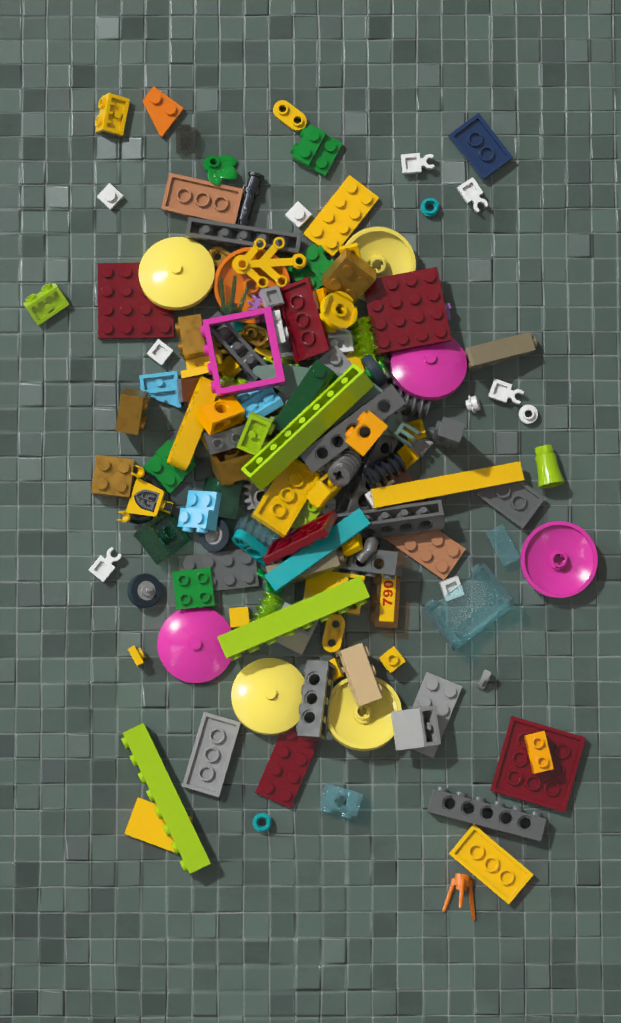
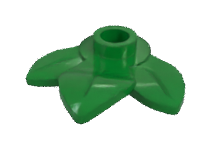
M211 155L205 158L203 166L208 173L207 178L212 184L219 186L222 179L237 180V172L234 166L238 161L234 157L229 155H221L219 157Z
M259 568L256 574L267 582L266 590L275 597L281 595L283 589L275 592L265 578L267 573Z

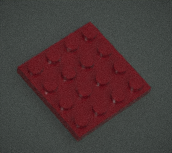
M97 263L98 339L175 338L174 310L159 307L146 297L139 281L140 263Z
M437 267L376 278L375 282L364 292L376 356L452 341Z
M511 716L490 791L565 812L586 737ZM545 731L554 769L533 774L524 735Z

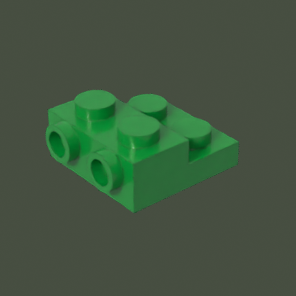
M309 124L308 128L304 127L299 137L302 138L300 143H295L290 152L293 154L292 160L326 177L343 143L327 135L325 131Z
M313 243L300 253L306 257L305 267L297 270L292 266H287L286 269L294 282L310 277L314 290L324 287L322 285V274L334 261L332 259L328 260L325 257L327 253L321 245L317 247ZM297 258L296 263L301 265L302 259Z
M168 439L143 466L147 472L154 475L160 481L163 488L170 494L197 467L195 464L196 459L193 456L185 471L167 464V459L175 439L173 441Z

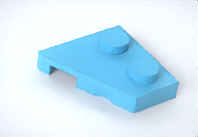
M177 371L139 375L140 388L143 391H148L147 397L178 408L182 407L181 402L179 403Z

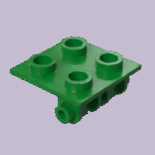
M211 567L172 572L176 610L215 606Z

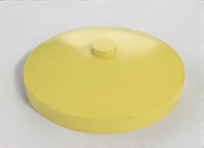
M380 226L365 228L354 234L345 244L358 243L362 260L376 270V278L416 271V259L411 245L404 236L393 229ZM363 293L359 299L366 301L365 294Z
M171 237L155 243L146 251L139 265V281L144 294L151 302L164 309L184 310L191 308L207 297L214 284L215 267L211 255L200 243L189 238Z
M263 658L251 662L239 672L232 686L231 702L235 715L245 727L258 734L277 735L289 731L299 722V705L302 703L301 687L304 685V677L292 664L281 659Z
M375 677L376 683L379 682L383 690L382 698L361 706L356 705L348 686L347 678L339 682L332 689L327 729L337 742L349 749L357 751L375 750L387 744L394 737L391 712L402 710L401 702L394 689L377 677Z

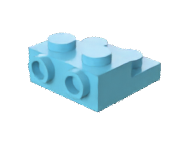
M273 388L242 393L236 398L244 408V417L247 420L251 412L264 417L284 405L282 399L275 393Z
M189 490L186 508H180L177 527H181L182 531L193 533L194 530L197 533L208 534V531H216L222 493Z

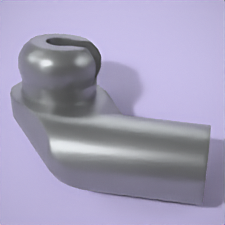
M391 353L383 354L378 362L379 364H384L382 369L387 381L392 379L389 371Z
M373 536L365 540L363 550L356 556L361 563H364L376 551L378 540Z

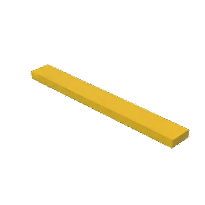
M519 461L374 488L370 491L374 509L520 482L524 480L521 462Z

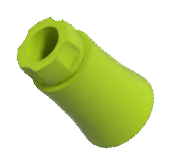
M552 445L536 447L535 461L538 473V488L547 489L564 484L565 482Z

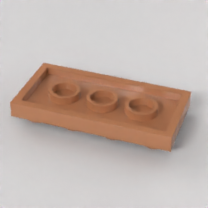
M169 173L161 211L198 219L236 224L243 189L223 184L216 186L210 181Z
M439 530L382 537L443 581L466 550Z

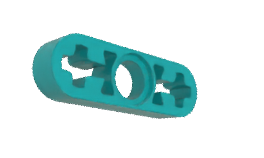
M237 529L232 537V541L266 568L268 565L263 561V557L268 548L248 532Z

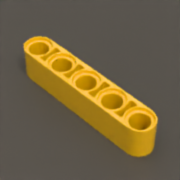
M203 376L199 379L169 453L167 464L184 471L188 468L204 428L198 421L200 407L214 402L217 396L216 393H212L211 382L214 381Z

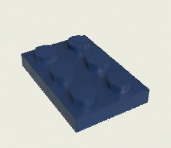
M479 113L448 135L449 139L482 181L513 159V156Z

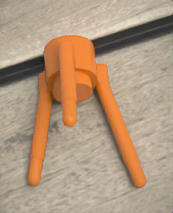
M455 874V878H451V886L442 911L446 912L455 886L456 890H460L458 907L461 909L464 891H467L468 887L471 917L474 921L476 918L472 890L473 881L470 880L471 875Z

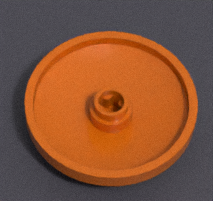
M245 247L232 252L220 263L216 271L214 293L218 304L227 315L245 312L249 308H254V306L248 304V301L255 303L252 295L259 299V292L261 289H264L259 288L256 282L246 273L238 274L232 267L234 258L238 255H246L252 247ZM258 250L251 260H259L267 250ZM274 254L270 259L279 258ZM240 261L239 267L244 268L245 262ZM285 266L271 267L279 275L287 278L286 285L290 284L289 274ZM252 268L260 277L264 276L268 279V285L265 288L277 286L275 281L261 268ZM279 278L278 283L280 285H283L285 283V280L283 278ZM260 279L259 284L265 286L266 281ZM263 302L261 303V306L258 307V309L264 308ZM279 306L273 307V309L280 310ZM258 317L239 322L257 324Z

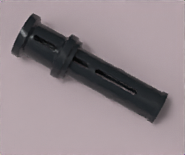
M251 171L248 172L247 186L243 189L245 195L236 223L238 225L248 226L255 199L260 194L261 181L265 177L262 174Z

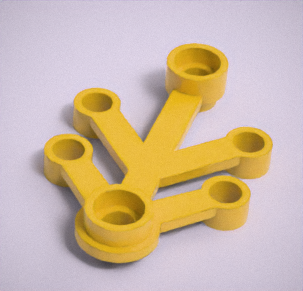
M281 237L274 239L272 246L259 260H251L258 250H262L266 246L265 240L258 238L246 255H238L234 258L232 267L238 274L246 273L256 282L259 288H265L268 285V279L264 276L260 277L252 268H261L275 281L277 286L284 287L287 284V278L279 275L271 267L292 266L294 269L299 270L305 267L307 260L302 254H295L292 258L270 259L278 249L284 247L285 241ZM276 240H281L282 246H276ZM262 241L263 247H257L256 242ZM296 258L302 259L301 265L296 263ZM240 261L245 262L244 268L239 267ZM279 278H283L285 280V283L283 285H280L278 283ZM260 279L266 281L265 286L259 284Z

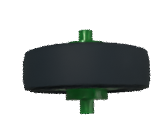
M370 354L364 356L361 362L366 375L375 385L382 387L387 383L382 369L384 364L376 362Z

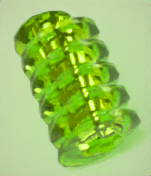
M371 316L359 317L350 326L355 328L351 331V335L356 336L352 341L358 343L354 346V350L359 351L355 354L356 358H363L368 354L371 356L378 355L373 352L378 347L372 346L373 343L377 342V339L371 338V336L376 334V332L370 331V328L374 327V324L368 323V321L373 319Z
M262 592L266 599H259L262 606H256L255 608L259 613H252V616L257 620L277 611L276 607H283L279 600H285L269 592Z

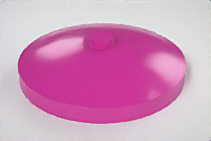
M451 337V342L393 352L390 360V369L394 381L401 390L417 399L434 401L450 396L461 386L467 370V360L460 344Z
M553 521L539 526L527 537L521 549L520 565L524 578L535 591L551 598H567L578 594L590 584L597 570L598 555L593 540L582 528L565 521Z
M206 607L176 611L164 622L158 636L157 648L163 666L170 674L184 682L204 683L215 679L226 670L231 662V658L226 659L217 637L232 631L231 627L219 613Z

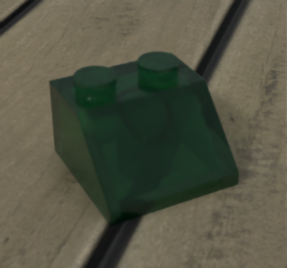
M205 477L203 491L222 493L218 518L237 521L243 482L236 481L232 485H221L217 478Z
M162 513L147 522L134 534L156 565L165 561L192 541L190 536L182 531L181 527H177L178 521L172 513Z

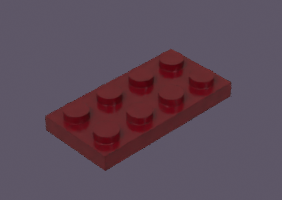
M306 277L281 287L280 290L284 304L279 306L284 325L288 330L289 342L295 362L301 363L332 351L325 324L320 319L321 311L311 278Z
M332 510L287 533L284 538L279 537L273 540L263 557L265 564L278 563L284 556L288 554L290 556L294 555L300 548H308L316 540L327 538L330 535L331 528L335 525L338 517L337 513Z
M296 726L287 732L281 733L255 793L291 808L319 741L303 740L298 737Z

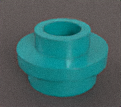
M427 198L421 203V212L425 216L433 217L439 212V203L434 198ZM432 205L434 209L429 211L426 207Z
M259 813L253 819V827L258 832H266L272 826V819L266 813ZM260 819L266 820L265 826L259 825Z

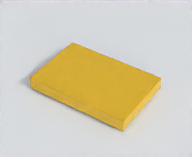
M138 797L124 834L174 852L171 845L174 843L172 836L167 837L163 826L166 824L163 818H158L154 810L157 808V805Z

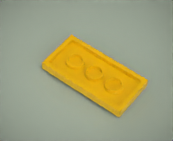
M349 175L309 225L303 236L315 243L316 246L321 245L326 253L333 258L339 251V247L344 245L379 200V197Z
M295 459L271 482L251 517L284 538L307 500L306 495L314 484L317 483L321 475L316 471L312 473L307 465Z
M474 824L449 852V855L507 904H510L534 875Z

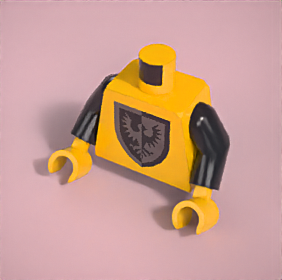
M134 465L138 468V473L131 472V475L137 478L126 511H118V513L123 514V519H117V522L140 525L157 518L159 511L170 514L174 503L163 500L165 496L163 485L154 475L145 471L141 466Z

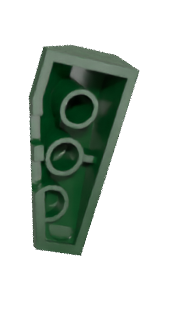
M316 359L274 420L275 429L281 432L338 378L336 373Z

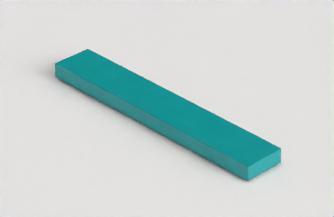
M358 508L333 526L327 538L323 540L318 539L308 548H302L267 573L265 578L275 592L279 591L369 527L371 523L361 509Z

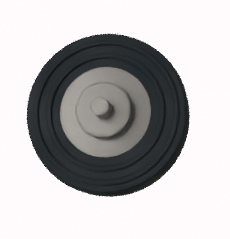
M218 518L216 531H208V534L198 533L201 545L206 550L221 552L231 544L233 531L226 520Z
M146 573L139 574L129 582L127 594L129 600L135 606L150 608L159 602L162 596V586L155 576Z

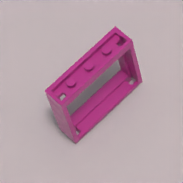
M271 306L202 320L203 326H200L202 338L206 337L207 342L204 345L205 355L210 358V363H207L209 375L213 374L214 382H211L212 393H216L218 398L286 385ZM265 316L276 377L221 388L210 327Z

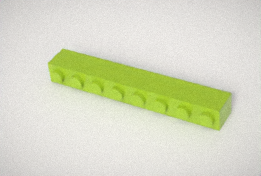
M353 363L249 460L241 470L262 491L363 397L374 384L366 373Z
M358 576L222 634L217 638L226 659L231 658V661L242 657L241 653L247 650L249 653L259 650V645L267 643L268 646L277 642V638L282 635L287 638L296 634V629L302 627L303 630L314 626L313 622L320 620L321 623L332 618L331 614L338 612L341 615L350 611L349 607L352 605L362 606L368 603L367 599L370 596L362 577Z
M144 723L123 732L122 743L125 749L130 748L132 755L129 757L134 767L138 765L141 771L138 773L142 784L146 783L149 788L146 793L150 801H155L157 808L154 810L158 818H163L166 824L163 826L167 837L172 836L174 843L171 845L175 854L180 853L182 857L180 864L184 872L188 871L191 874L210 865L209 858Z

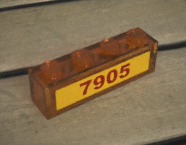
M383 559L379 562L380 569L384 566ZM377 574V577H373V585L377 586L376 593H372V604H375V612H371L370 623H374V628H398L401 576H395V580L383 578V574Z

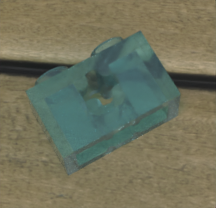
M326 783L319 806L323 807L322 811L333 814L334 810L341 812L342 817L352 819V816L357 817L363 794ZM340 796H343V800L346 801V805H341V807H338V803L335 802V799H339Z

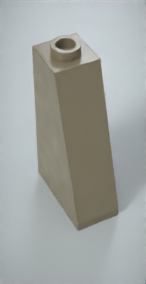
M527 332L465 348L464 354L467 360L468 371L472 372L532 354L538 345L535 336H531V333Z
M342 547L336 549L286 586L346 567L347 557L343 554ZM284 561L266 566L267 573Z

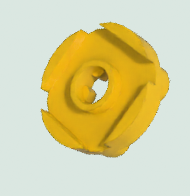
M342 291L330 293L321 302L320 319L333 329L345 330L354 324L357 319V307L354 308L352 303L354 300ZM337 307L340 308V311L342 312V314H338V313H337V311H336V308H337Z

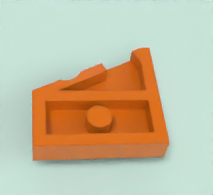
M154 86L142 101L161 138L165 136L184 111L182 106Z

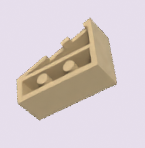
M359 643L336 651L335 655L340 657L343 665L341 669L343 674L345 673L347 676L348 686L356 705L361 706L382 698L383 690L380 683H376L374 677L376 671L373 664H370L367 657L370 655L367 647Z

